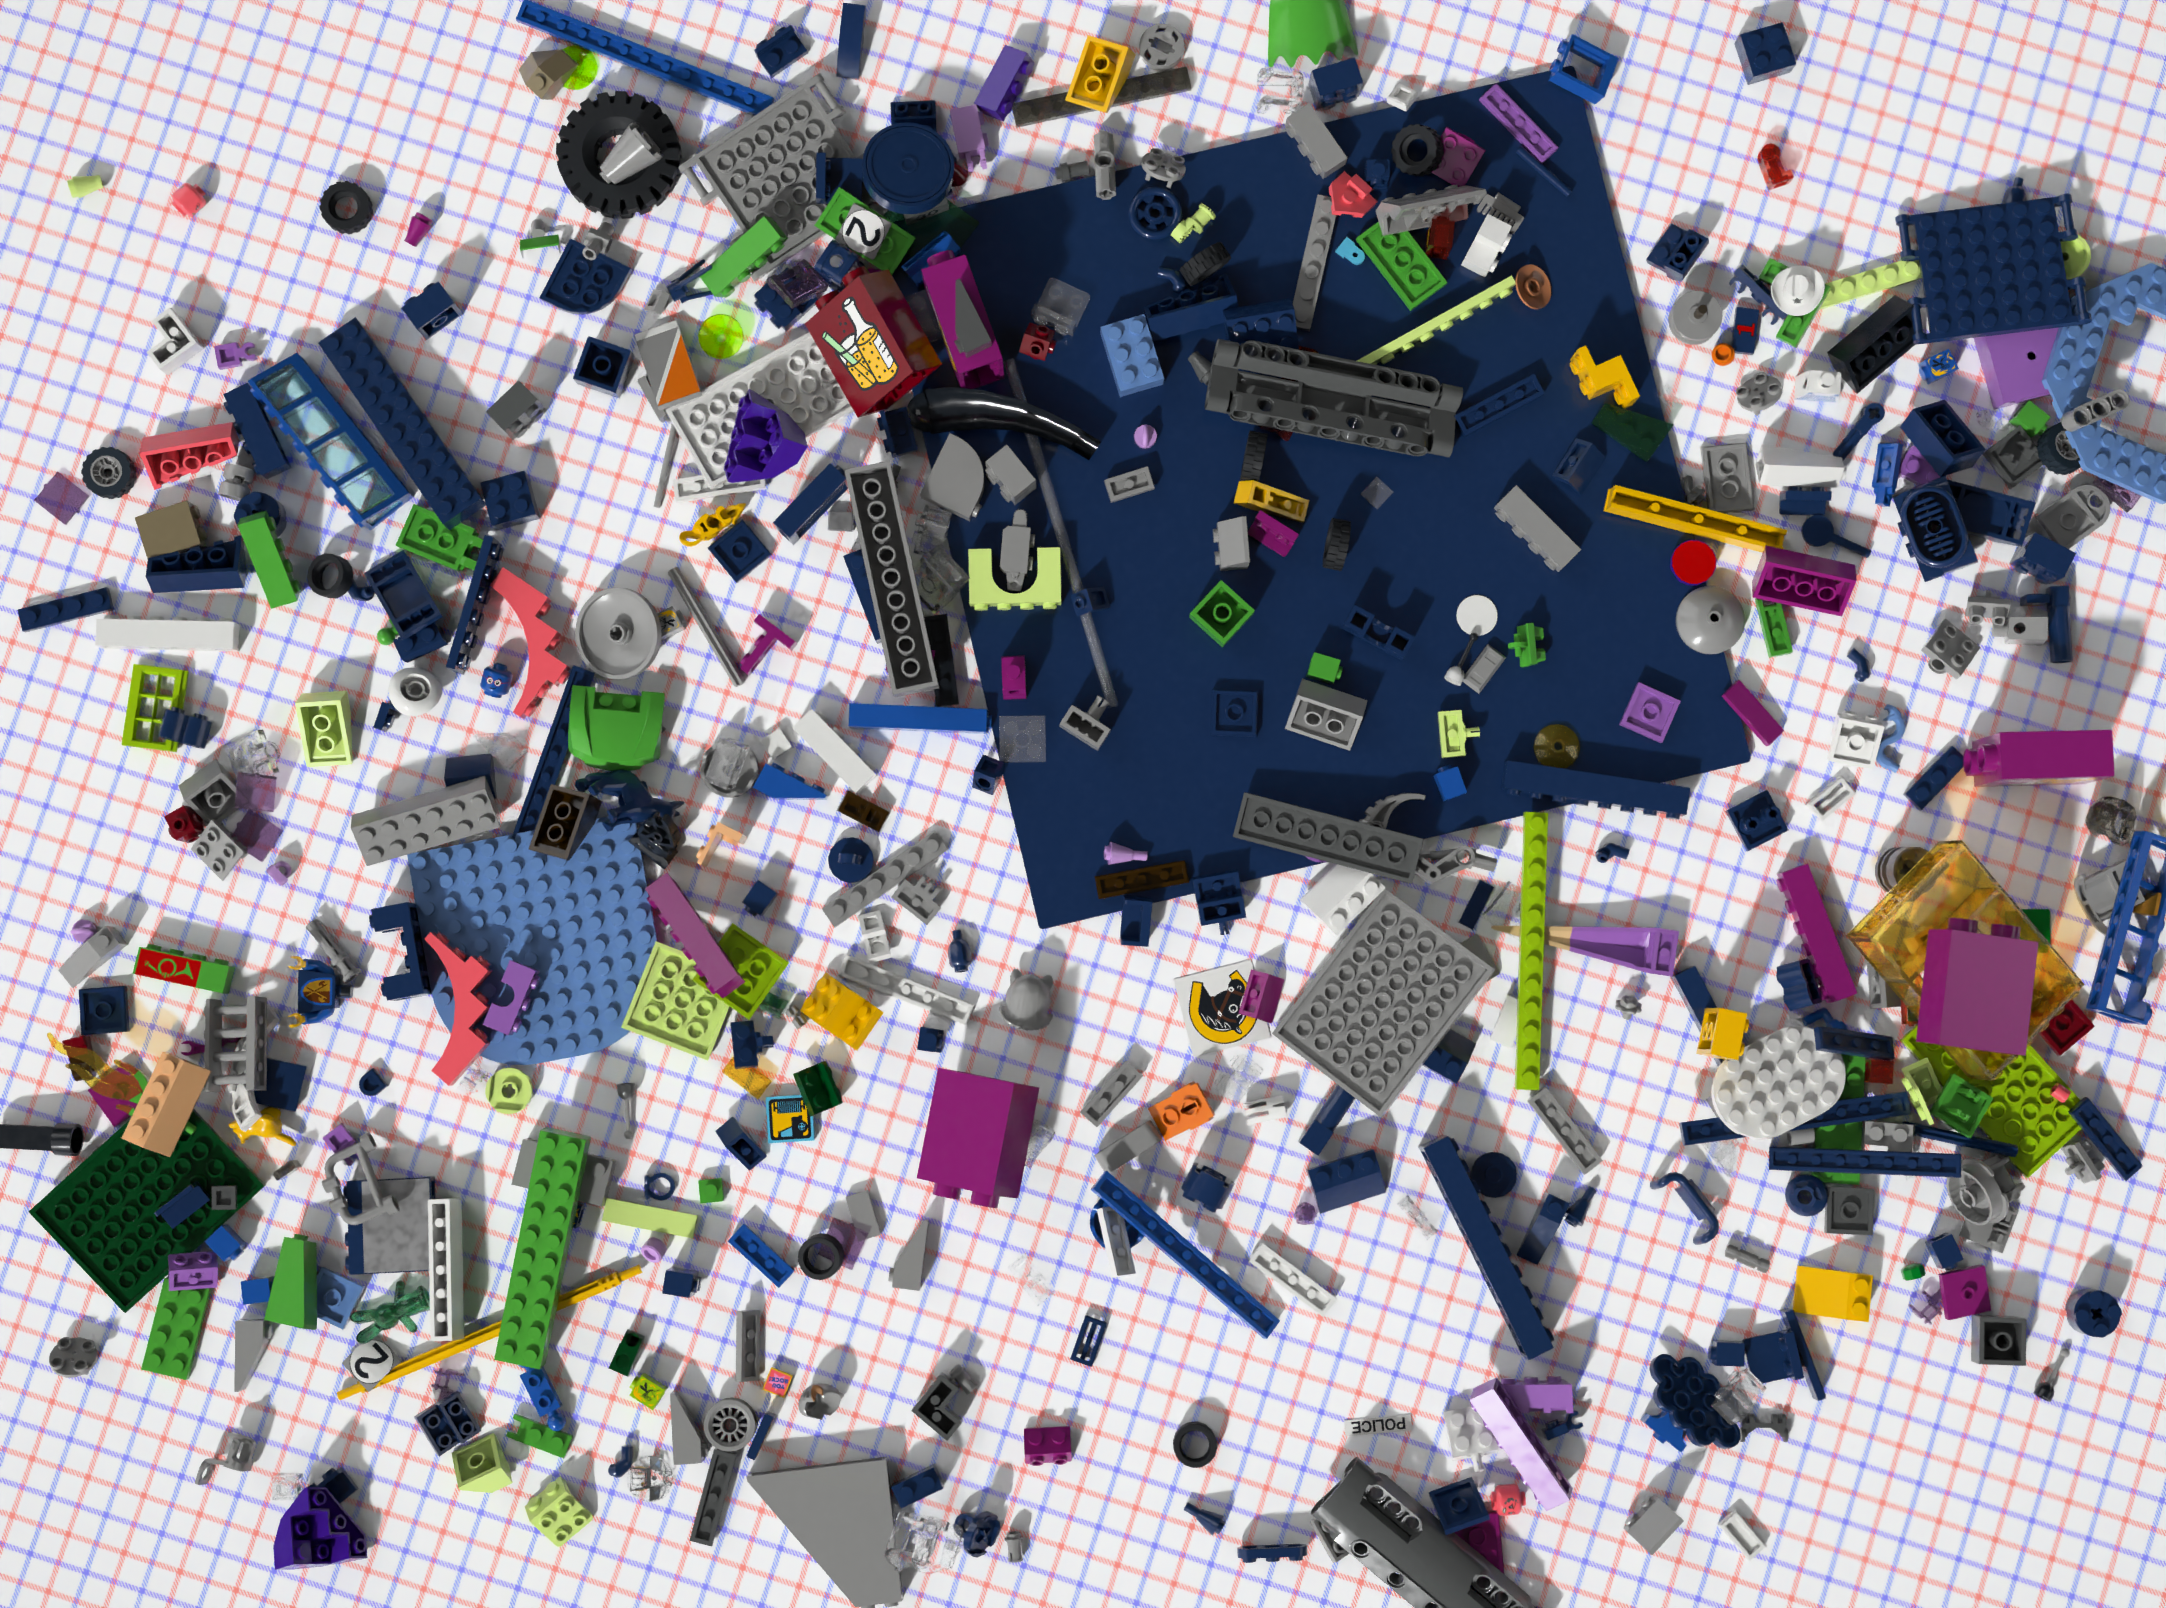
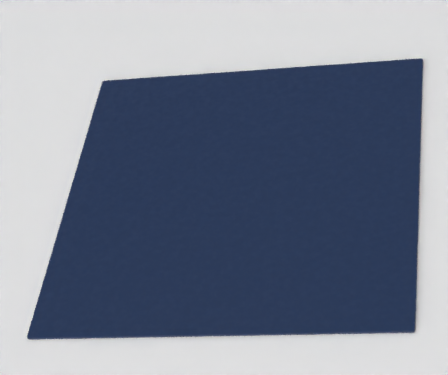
M1573 66L1563 67V72L1577 78L1576 70ZM1551 71L1506 80L1497 84L1559 147L1543 165L1573 190L1568 197L1563 195L1516 154L1517 150L1521 146L1523 147V145L1479 101L1480 97L1496 84L1493 83L1416 101L1407 111L1394 106L1325 122L1324 125L1346 155L1347 161L1344 166L1324 179L1320 174L1316 175L1310 166L1312 162L1307 156L1304 157L1301 154L1296 139L1294 137L1291 138L1287 132H1282L1182 155L1181 157L1185 160V175L1181 180L1174 181L1171 189L1166 187L1168 181L1159 180L1151 177L1150 181L1145 180L1147 173L1139 165L1115 172L1116 196L1108 200H1102V198L1096 196L1095 176L949 209L907 226L905 220L892 222L916 238L892 276L942 363L941 366L912 389L913 396L922 393L923 389L960 388L927 298L924 283L917 287L901 268L902 265L939 234L946 231L961 249V252L955 258L966 255L1003 358L1005 379L976 388V390H984L1024 401L1068 421L1101 441V444L1090 460H1087L1063 445L1039 436L1013 430L972 429L937 434L922 431L931 470L950 433L967 442L975 450L983 467L984 491L979 502L982 507L976 518L972 517L969 522L940 508L988 714L992 715L991 727L999 761L1004 762L1003 778L1040 929L1052 928L1122 911L1123 895L1098 899L1095 876L1185 860L1189 883L1126 894L1128 896L1151 897L1153 903L1195 894L1192 877L1237 869L1240 883L1326 863L1314 862L1300 854L1233 837L1244 792L1358 822L1360 819L1366 818L1365 811L1367 808H1374L1376 801L1380 799L1385 800L1387 796H1396L1401 793L1426 795L1423 801L1408 800L1397 805L1389 816L1386 829L1427 839L1523 816V812H1541L1575 803L1574 800L1566 799L1565 803L1554 802L1552 797L1543 796V799L1529 798L1528 793L1521 792L1520 796L1506 794L1507 790H1501L1504 762L1507 760L1656 783H1664L1740 765L1751 760L1742 720L1722 697L1725 691L1732 685L1724 652L1702 654L1694 651L1683 642L1677 631L1676 613L1681 601L1693 590L1707 586L1706 582L1697 586L1683 584L1676 579L1670 569V558L1673 550L1683 542L1695 540V536L1603 511L1608 489L1615 485L1686 503L1583 98L1548 81ZM1420 124L1431 127L1440 136L1446 127H1449L1455 132L1462 133L1475 141V144L1486 150L1467 181L1466 186L1486 189L1487 194L1494 198L1499 192L1521 206L1518 214L1522 215L1524 220L1515 234H1512L1504 252H1498L1495 259L1499 260L1493 273L1488 271L1486 277L1461 265L1488 212L1486 215H1483L1482 211L1480 213L1477 212L1479 204H1467L1468 218L1465 220L1408 231L1448 282L1447 285L1410 311L1357 243L1356 238L1378 222L1376 209L1382 200L1390 197L1400 199L1410 193L1420 195L1430 189L1440 191L1452 185L1432 172L1424 176H1413L1401 172V169L1395 166L1396 164L1393 162V155L1391 154L1392 143L1396 138V134L1402 128L1408 127V125ZM1415 139L1410 143L1408 155L1411 160L1419 162L1427 155V144L1422 139ZM1367 159L1390 160V178L1387 183V189H1372L1370 195L1378 202L1362 218L1353 217L1349 214L1336 215L1310 332L1297 329L1299 350L1357 361L1511 275L1516 280L1517 272L1525 265L1532 264L1538 266L1544 271L1550 282L1551 298L1548 304L1541 309H1532L1526 306L1520 299L1515 285L1512 289L1513 293L1503 299L1500 296L1493 299V304L1483 310L1479 307L1473 311L1474 314L1463 321L1461 318L1453 322L1454 325L1449 329L1435 331L1433 333L1434 336L1429 340L1415 342L1414 347L1409 351L1395 353L1391 361L1385 364L1382 362L1375 364L1432 376L1439 381L1440 385L1443 383L1463 387V397L1456 415L1535 374L1545 392L1543 396L1466 437L1463 436L1455 422L1454 446L1450 457L1429 453L1423 456H1412L1239 422L1231 419L1230 414L1205 410L1208 385L1199 381L1188 358L1194 352L1199 351L1202 356L1212 363L1217 340H1226L1224 323L1213 325L1207 329L1194 330L1185 335L1179 334L1168 337L1162 341H1153L1164 376L1163 385L1120 397L1100 334V327L1142 314L1145 315V306L1169 296L1173 298L1179 297L1180 293H1175L1172 290L1173 284L1170 280L1157 277L1159 267L1162 266L1180 271L1181 267L1192 257L1217 242H1222L1231 259L1217 272L1196 285L1190 286L1186 281L1187 286L1184 287L1185 290L1189 288L1193 291L1201 288V283L1210 280L1211 283L1220 280L1219 275L1227 273L1237 296L1238 307L1290 299L1293 304L1317 195L1331 197L1329 195V186L1344 171L1350 177L1357 174L1364 180V167ZM1158 186L1170 190L1179 199L1182 206V220H1186L1188 217L1191 218L1197 212L1201 203L1208 206L1216 217L1214 220L1211 219L1202 228L1203 232L1201 234L1192 230L1188 234L1189 236L1186 239L1183 238L1184 241L1180 244L1171 235L1160 240L1142 237L1131 226L1128 210L1133 197L1138 192L1148 187ZM1154 196L1153 202L1163 203L1164 197ZM1142 201L1138 209L1144 211L1148 203ZM1173 207L1166 208L1167 217L1173 216ZM1158 211L1151 212L1153 217L1160 215ZM1145 217L1139 221L1145 228L1150 225ZM1165 222L1155 225L1158 231L1166 228ZM1346 237L1352 240L1355 246L1364 252L1365 259L1362 264L1354 265L1345 257L1343 259L1335 252ZM1030 322L1046 326L1055 331L1053 340L1057 341L1053 354L1048 353L1045 361L1033 359L1029 355L1019 352L1024 333ZM1587 346L1596 366L1621 355L1640 395L1636 402L1623 410L1622 405H1618L1614 398V389L1589 400L1587 395H1583L1579 386L1581 381L1578 375L1573 374L1570 367V359L1577 349ZM1238 369L1239 371L1298 382V380ZM1371 395V397L1430 408L1429 406ZM1145 424L1153 427L1157 434L1155 444L1146 449L1140 448L1134 440L1136 429ZM1249 431L1266 433L1268 436L1259 482L1309 500L1304 522H1298L1267 514L1299 534L1287 556L1279 555L1248 535L1250 557L1248 568L1220 571V565H1215L1214 552L1218 551V542H1213V529H1217V522L1246 516L1247 532L1259 512L1234 504L1238 483L1242 481L1240 476ZM1576 438L1593 443L1605 456L1604 461L1582 494L1577 493L1569 484L1560 482L1552 476ZM1005 445L1009 446L1036 479V489L1016 505L1012 501L1008 503L1000 493V486L997 483L993 485L987 478L985 471V461ZM1148 466L1155 489L1111 503L1104 480ZM1516 485L1581 549L1559 572L1556 569L1554 571L1551 570L1544 563L1545 559L1539 553L1535 554L1528 547L1529 543L1523 537L1519 538L1512 531L1513 527L1507 521H1501L1495 514L1496 510L1494 507ZM1021 509L1027 513V527L1031 528V534H1035L1034 548L1029 550V557H1033L1032 571L1028 570V574L1024 578L1021 592H1013L1007 590V576L1000 570L1003 529L1007 526H1013L1014 512ZM1332 518L1351 521L1349 545L1342 571L1323 568L1322 566L1326 537ZM1060 547L1061 605H1057L1056 609H1043V606H1034V609L1022 610L1020 606H1011L1010 610H997V606L988 607V610L977 611L974 610V607H970L968 549H991L992 577L994 582L1003 591L1017 594L1028 590L1037 578V548ZM1220 580L1255 610L1253 616L1223 648L1189 618L1190 613ZM1104 586L1111 608L1076 616L1071 595L1086 588ZM1473 595L1484 596L1493 602L1497 610V622L1490 632L1478 636V640L1473 643L1461 669L1466 674L1487 644L1506 657L1479 694L1464 682L1458 686L1444 678L1451 667L1458 666L1470 641V634H1467L1460 628L1456 614L1460 603ZM1354 605L1375 615L1374 617L1383 624L1390 627L1396 626L1416 637L1402 661L1342 629ZM1711 614L1710 619L1716 622L1715 615ZM1534 623V626L1543 628V640L1535 642L1536 649L1545 650L1546 660L1532 666L1520 667V658L1515 657V649H1508V644L1514 642L1513 634H1517V626ZM1314 652L1341 660L1339 666L1343 667L1339 680L1335 679L1333 684L1306 677ZM1025 655L1026 699L1003 700L1001 657ZM1302 679L1367 700L1364 716L1350 751L1285 729ZM1638 682L1681 701L1663 743L1656 742L1619 725ZM1212 689L1258 691L1257 737L1210 736ZM1097 695L1103 698L1098 707L1101 706L1104 699L1110 703L1099 721L1111 729L1110 734L1099 751L1059 727L1060 722L1071 705L1083 712H1088ZM1462 710V721L1465 728L1479 727L1480 737H1466V756L1442 758L1438 712ZM1451 765L1454 768L1458 766L1467 793L1442 801L1433 776L1439 773L1437 769ZM1110 842L1130 848L1133 851L1147 852V860H1132L1108 865V860H1104L1105 846H1109Z

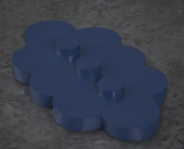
M1661 1354L1652 1359L1649 1371L1651 1377L1657 1383L1653 1391L1654 1402L1662 1411L1669 1412V1418L1673 1426L1680 1430H1686L1688 1439L1696 1446L1704 1447L1713 1442L1721 1449L1735 1447L1739 1443L1741 1436L1740 1429L1733 1420L1737 1406L1730 1394L1721 1391L1718 1379L1712 1374L1704 1373L1700 1362L1693 1357H1684L1677 1361L1671 1355Z

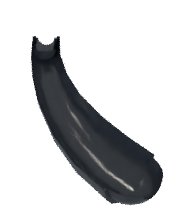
M957 387L923 389V392L914 396L907 406L911 425L919 431L931 432V434L972 429L1013 430L1039 436L1063 445L1087 460H1090L1101 444V441L1079 427L1048 411L1015 398L984 390Z

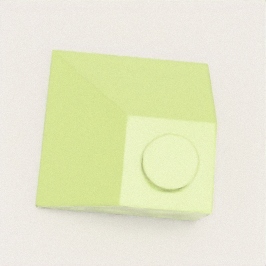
M494 1433L451 1453L459 1490L493 1493L513 1483L509 1464Z

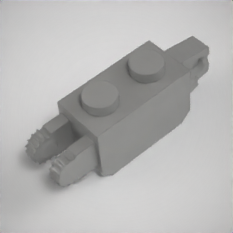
M1021 509L1014 512L1013 526H1007L1003 529L1000 570L1007 576V590L1013 592H1021L1024 578L1027 576L1028 570L1032 571L1033 557H1029V550L1034 548L1035 534H1031V528L1027 527V513Z

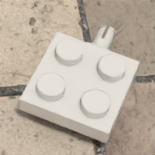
M1472 1407L1444 1411L1443 1416L1452 1461L1472 1458L1474 1472L1484 1471L1481 1457L1499 1452L1495 1436L1491 1430L1486 1429L1482 1417Z

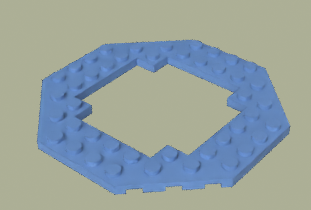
M2150 263L2085 291L2088 313H2091L2092 322L2084 325L2058 328L2042 383L2045 390H2049L2053 399L2051 403L2059 419L2066 412L2093 400L2086 396L2111 319L2129 326L2133 323L2138 307L2166 320V269ZM2076 296L2070 298L2072 316L2079 315ZM2102 419L2073 432L2065 431L2072 449L2075 448L2080 458L2078 462L2082 470L2163 505L2166 503V455L2100 427Z

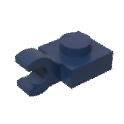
M1573 1410V1413H1568L1564 1421L1555 1419L1545 1424L1546 1427L1541 1429L1544 1438L1549 1441L1568 1433L1572 1429L1581 1428L1583 1426L1582 1422L1572 1423V1417L1578 1415V1411Z

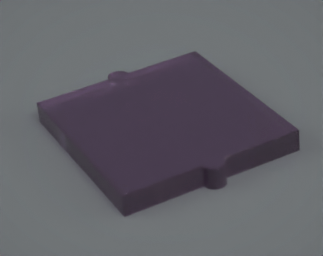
M57 471L48 484L43 485V490L34 501L64 525H67L72 517L80 512L81 506L90 496Z
M238 772L235 808L250 809L253 812L257 810L274 812L277 777L260 775L258 772L255 774Z
M249 809L241 822L236 824L237 828L231 838L236 836L238 838L236 842L240 841L247 847V851L251 856L263 862L271 849L276 847L275 843L284 830Z
M834 1217L826 1234L835 1237L841 1243L844 1250L842 1266L853 1270L869 1233L854 1227L853 1223L848 1224ZM822 1244L818 1255L831 1260L833 1263V1251L827 1245Z

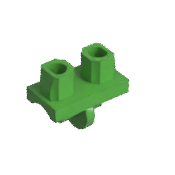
M1534 623L1517 626V634H1513L1514 642L1508 644V649H1515V657L1520 658V667H1528L1545 661V650L1536 649L1535 642L1543 640V628L1534 626Z

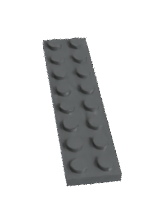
M1244 792L1233 834L1235 838L1410 884L1413 883L1424 838Z

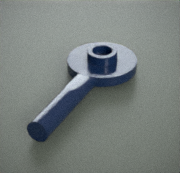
M1811 516L1802 525V537L1810 546L1821 547L1832 542L1865 558H1868L1871 554L1870 549L1834 534L1833 524L1825 516Z

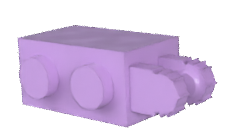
M976 104L951 109L950 117L959 160L966 158L968 172H974L971 157L980 156L979 161L982 170L987 169L985 147L989 146L987 133H982L981 125H985L982 111H977Z

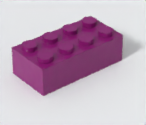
M1765 545L1752 580V597L1842 617L1857 581L1855 564Z

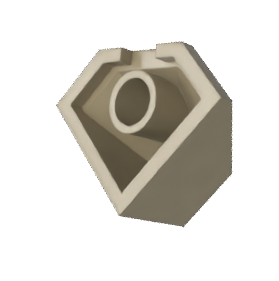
M562 49L537 51L529 54L519 68V72L525 85L541 100H553L579 64Z

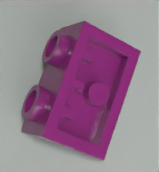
M1261 510L1248 530L1249 536L1283 557L1287 556L1299 536L1298 533Z

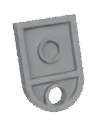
M2081 485L2068 492L2035 516V518L2054 542L2070 549L2106 522L2110 514V501L2100 488L2093 485ZM2091 496H2097L2100 499L2099 507L2091 505Z

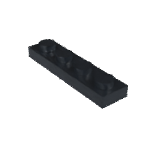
M947 614L926 616L924 619L931 650H935L934 665L939 688L934 689L936 707L959 705Z

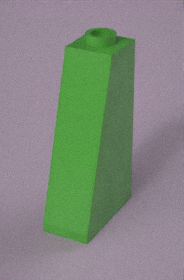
M294 1234V1238L284 1237L264 1320L302 1329H317V1243L307 1241L308 1236Z

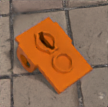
M1195 1081L1171 1093L1172 1096L1148 1108L1165 1141L1188 1129L1191 1131L1212 1120L1213 1116H1215L1199 1083H1195Z

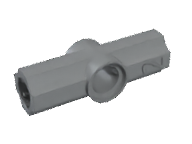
M1099 131L1094 135L1096 196L1102 198V200H1108L1116 196L1114 138L1112 133Z

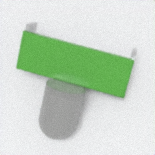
M534 219L531 223V235L533 238L520 240L522 259H524V250L557 245L561 254L559 234L545 236L544 222L541 219Z

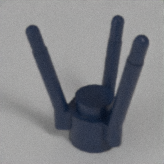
M702 259L680 277L671 281V284L666 287L674 302L680 300L681 303H684L688 300L713 295L711 291L686 295V293L690 292L687 284L713 268L712 265L688 277L705 263V259Z

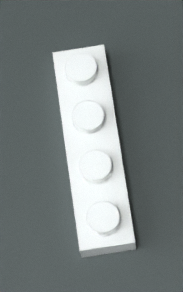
M703 475L672 480L676 503L766 489L765 479L736 483L726 481L713 489H710Z
M1264 1243L1259 1245L1248 1260L1323 1318L1337 1300L1336 1297Z

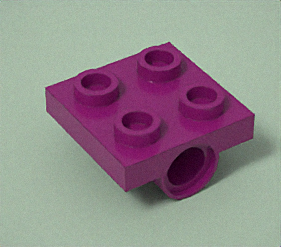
M1446 127L1441 135L1442 143H1444V156H1442L1441 164L1432 173L1452 185H1457L1458 187L1465 186L1486 150L1475 144V141L1466 135Z

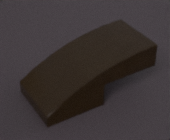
M848 790L845 792L836 810L877 832L880 831L889 814V811Z

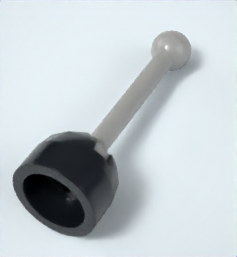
M2067 1348L2061 1349V1356L2048 1381L2039 1383L2033 1392L2034 1395L2047 1402L2052 1401L2055 1393L2054 1387L2051 1384L2065 1357L2070 1355V1351Z

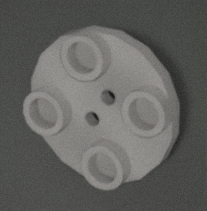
M1152 148L1150 153L1143 156L1141 162L1143 170L1147 173L1145 180L1150 181V178L1154 177L1159 180L1168 181L1166 187L1170 189L1174 181L1181 180L1184 177L1186 171L1183 157L1164 153L1159 148Z
M1765 372L1755 374L1753 378L1736 389L1739 405L1745 410L1754 411L1756 416L1760 414L1761 410L1773 406L1783 393L1780 381L1773 376H1768Z
M63 1337L59 1339L49 1356V1364L52 1371L58 1376L65 1378L88 1375L97 1362L98 1352L95 1343L90 1339L81 1337Z

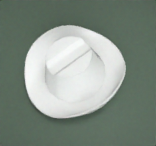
M1798 265L1786 268L1779 272L1772 282V298L1777 307L1788 315L1802 316L1808 314L1817 307L1823 297L1825 289L1824 279L1816 269L1809 266Z
M410 667L401 669L392 676L388 692L393 706L399 712L408 716H420L437 705L442 696V684L432 672L423 668Z

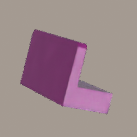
M1251 969L1238 1014L1272 1023L1284 979Z

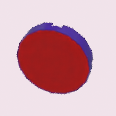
M1688 540L1673 550L1670 558V569L1679 582L1690 586H1697L1706 582L1714 574L1716 556L1708 544L1699 540Z

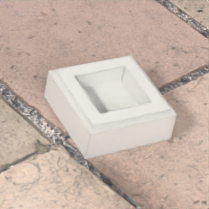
M1399 83L1387 97V103L1407 111L1418 98V91Z
M780 728L760 740L773 760L793 748Z

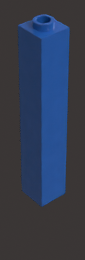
M849 703L848 726L853 729L987 734V729H991L992 715H988L987 709Z

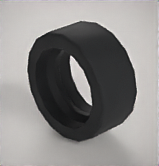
M324 553L317 556L311 562L307 580L309 587L314 593L326 598L336 599L343 596L350 589L354 574L348 560L338 555ZM335 563L339 571L338 579L331 588L326 589L322 582L323 573L326 567Z
M819 1233L811 1236L801 1245L798 1251L800 1269L806 1276L815 1280L830 1278L841 1268L844 1262V1250L841 1243L829 1234ZM818 1243L827 1245L834 1254L832 1266L825 1270L815 1268L808 1258L810 1248Z
M1198 1421L1188 1422L1175 1432L1173 1450L1177 1459L1182 1464L1191 1468H1200L1209 1464L1215 1457L1217 1439L1212 1429L1206 1424ZM1191 1431L1202 1432L1208 1439V1450L1200 1458H1190L1182 1450V1439Z

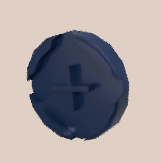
M854 837L843 838L830 849L828 864L832 874L840 881L856 883L870 874L874 865V856L869 845L863 840Z
M984 1511L977 1516L971 1513L957 1516L954 1523L955 1531L960 1537L964 1538L963 1547L967 1554L978 1558L986 1554L987 1551L985 1549L988 1546L992 1547L1000 1531V1521L997 1520L998 1516L996 1514ZM965 1519L969 1522L967 1531L964 1528Z

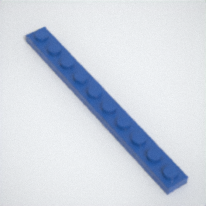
M1108 1171L1103 1172L1090 1190L1259 1336L1267 1339L1280 1320Z

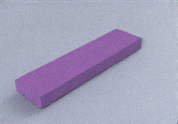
M1497 83L1480 97L1479 101L1542 164L1558 150L1559 147Z

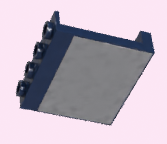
M435 1176L377 1179L383 1197L393 1194L398 1202L400 1211L392 1215L385 1212L362 1224H348V1232L345 1233V1245L348 1246L349 1256L345 1258V1267L349 1270V1275L429 1271L428 1200L436 1199ZM367 1180L346 1181V1185L343 1188V1196L347 1199L348 1211L352 1216L359 1215L376 1207Z

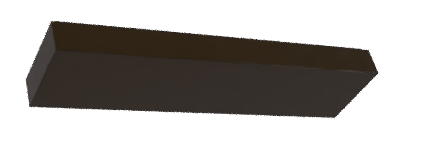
M1181 860L1095 876L1098 899L1185 884L1189 883L1186 862Z

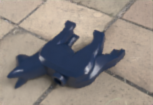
M618 769L613 772L590 773L585 778L577 779L575 782V787L580 792L588 790L594 796L603 793L618 797L619 807L607 810L609 818L603 821V826L607 832L612 831L615 826L620 824L645 822L652 818L657 811L660 812L661 818L668 814L673 820L674 817L680 815L675 809L685 803L684 801L668 802L653 798L648 791L646 782L641 781L632 771Z

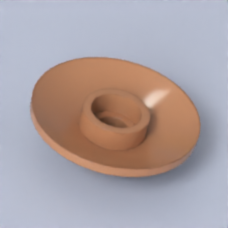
M1532 264L1525 265L1519 269L1515 284L1522 302L1532 309L1545 307L1551 298V286L1547 275L1538 266Z

